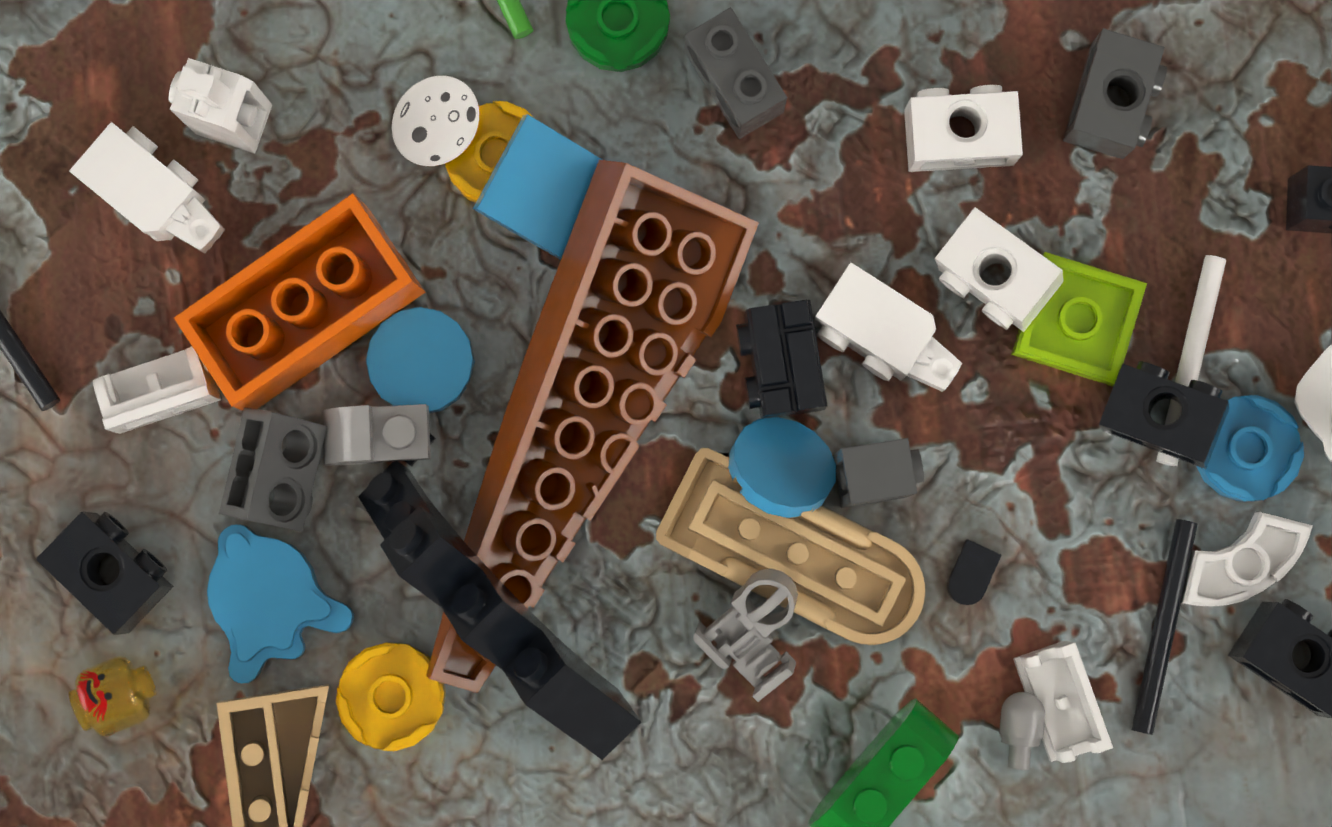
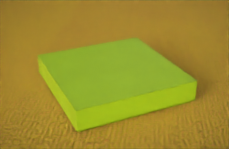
M1044 252L1042 255L1063 270V283L1024 332L1019 329L1011 355L1114 386L1126 357L1147 283Z

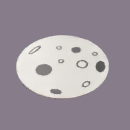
M433 76L413 85L402 96L393 114L392 135L399 152L406 159L417 165L430 167L446 164L461 155L471 144L479 125V105L474 93L465 83L450 76Z

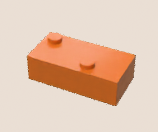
M352 193L176 315L174 319L230 405L242 411L244 408L257 410L426 292L368 206Z

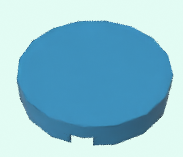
M423 307L398 311L382 322L370 339L366 357L370 382L383 400L393 406L427 404L429 406V413L442 411L460 399L470 382L475 363L471 341L458 322L439 310Z
M1246 395L1227 399L1230 409L1207 468L1204 469L1196 466L1203 481L1219 495L1238 502L1261 501L1283 492L1298 476L1304 458L1303 442L1300 441V434L1297 430L1299 426L1293 415L1278 402L1259 395Z
M780 417L758 419L743 428L729 452L728 469L732 480L736 477L737 482L742 487L740 493L749 503L768 514L791 518L801 516L802 512L812 509L814 511L822 506L836 482V463L829 447L816 432L797 421Z

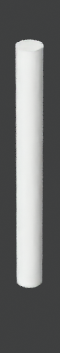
M1206 255L1204 258L1175 379L1176 383L1187 387L1191 380H1198L1224 273L1226 259L1218 256ZM1173 399L1170 400L1165 425L1176 422L1182 413V406ZM1158 452L1156 462L1178 466L1179 459Z

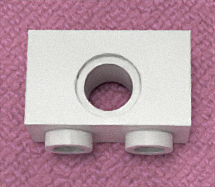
M982 85L970 89V94L949 95V89L930 88L917 92V97H911L904 109L909 172L1014 166L1023 155L1018 91L1002 92V86ZM956 116L969 119L974 126L975 135L969 138L957 136L950 128L949 119Z
M976 207L935 257L938 269L943 273L939 280L948 289L962 298H965L968 293L986 304L982 312L1006 330L1013 324L1024 332L1063 283V270ZM991 264H1004L1011 270L1009 279L1000 285H989L981 279L983 271Z

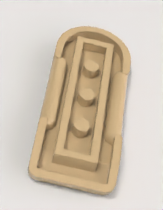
M701 448L695 454L656 531V540L660 545L741 586L747 582L752 574L762 569H775L784 572L791 577L797 588L798 598L794 613L855 643L865 645L888 643L905 634L914 625L923 608L925 582L920 566L907 549L877 532H873L824 506L814 511L812 509L802 512L801 516L786 518L768 514L749 503L740 493L742 487L737 482L736 477L732 480L728 469L729 457L709 448ZM759 585L751 591L768 599L778 588L771 585ZM786 597L779 605L786 608L788 598Z

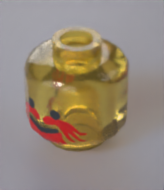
M115 656L78 673L75 680V689L69 691L68 694L74 714L83 730L89 731L93 729L98 735L108 737L144 722L150 714L149 698L156 696L157 691L145 665L135 669L132 662L126 657Z

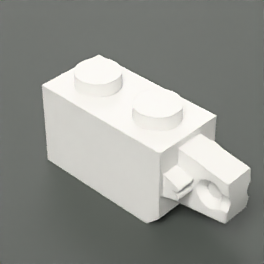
M188 58L182 71L175 74L169 89V102L172 103L170 110L196 135L254 154L256 153L272 104L254 81L242 75Z
M111 122L69 172L155 241L172 240L176 236L199 251L206 253L215 241L220 238L225 229L202 204L206 199L193 189V186L199 180L174 159L167 167L152 156L158 146L134 126L127 133H124Z
M851 262L814 318V325L820 328L817 336L822 341L841 352H844L848 346L865 357L862 365L867 370L885 381H889L892 376L900 381L908 376L943 392L952 382L962 365L961 361L932 337L936 331V326L931 313Z

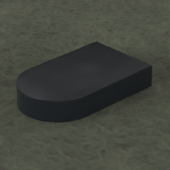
M966 539L947 582V590L950 597L961 605H973L979 602L988 588L1002 555Z

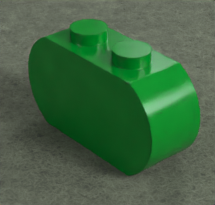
M916 698L911 700L891 718L821 800L811 815L808 824L811 827H889L946 761L953 751L959 736Z

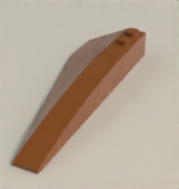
M599 160L522 362L464 542L526 608L529 606L535 607L545 591L542 588L544 582L558 561L564 562L576 543L572 540L585 520L591 521L638 450V439L650 421H657L667 406L663 401L679 377L685 378L697 360L693 356L705 337H712L722 322L759 224L757 221L624 162ZM443 612L426 677L478 693L496 665L463 642Z

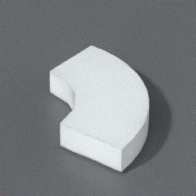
M1255 512L1246 532L1232 545L1213 552L1192 551L1181 603L1193 606H1224L1248 600L1250 597L1264 591L1275 582L1281 580L1297 562L1306 546L1313 525L1262 512Z

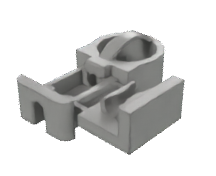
M775 569L759 570L752 574L747 582L734 593L730 609L707 628L699 622L694 633V642L720 668L730 667L732 658L735 660L733 666L755 687L752 697L757 702L794 673L796 661L787 651L781 655L770 644L773 640L770 633L787 624L792 618L798 598L795 583L791 577L782 571ZM759 585L777 587L778 589L758 608L755 607L750 599L752 589ZM786 597L788 598V605L783 611L770 613ZM714 640L717 643L716 647L712 645L711 641ZM779 661L782 662V664H780L776 669H774V670H773L771 673H769L766 677L763 676L768 670H770L773 666H775Z

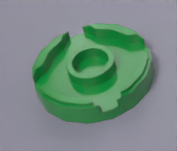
M568 0L565 21L570 42L585 61L599 69L623 72L639 68L659 53L668 37L670 23L667 0Z

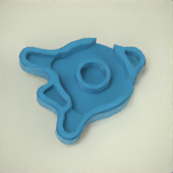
M231 525L221 532L218 538V556L209 575L207 596L208 605L214 619L229 640L231 655L228 671L229 676L235 682L241 684L250 683L258 678L265 663L270 658L297 659L301 657L306 649L302 638V631L307 626L332 633H341L350 628L354 620L353 610L348 605L325 594L317 582L313 567L305 555L295 546L278 539L257 535L244 525Z

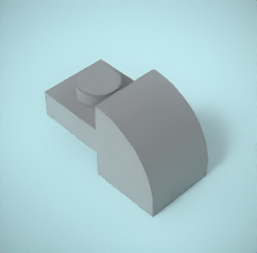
M427 404L377 407L361 405L323 410V425L327 426L324 438V464L326 466L431 459L429 406Z

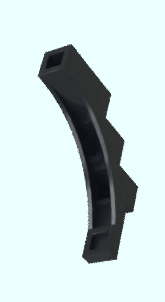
M393 461L382 473L371 480L368 487L358 498L384 538L380 546L398 576L443 609L461 640L504 671L526 706L603 760L641 723L619 689L577 656L514 596L441 515L407 467L399 461Z

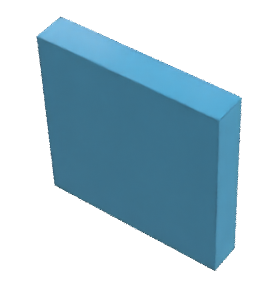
M523 115L476 201L473 210L561 260L597 163L603 159L530 115Z

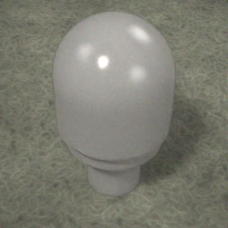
M1017 692L1010 695L1004 701L1001 708L999 734L1002 735L1001 742L1009 745L1008 768L1017 770L1030 769L1031 747L1040 746V739L1043 738L1045 710L1043 704L1035 695L1028 692Z

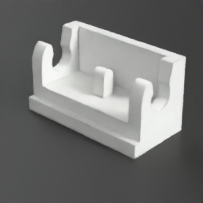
M192 346L186 350L93 380V387L103 416L102 421L105 430L119 434L221 400L215 380Z
M1061 641L1013 658L1024 691L1035 695L1043 704L1045 721L1042 741L1049 761L1072 762L1076 760L1075 756L1087 752L1101 753L1113 748L1076 642Z

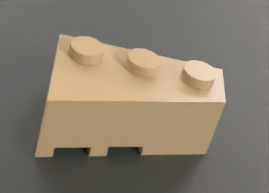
M329 684L223 700L216 703L233 827H302Z

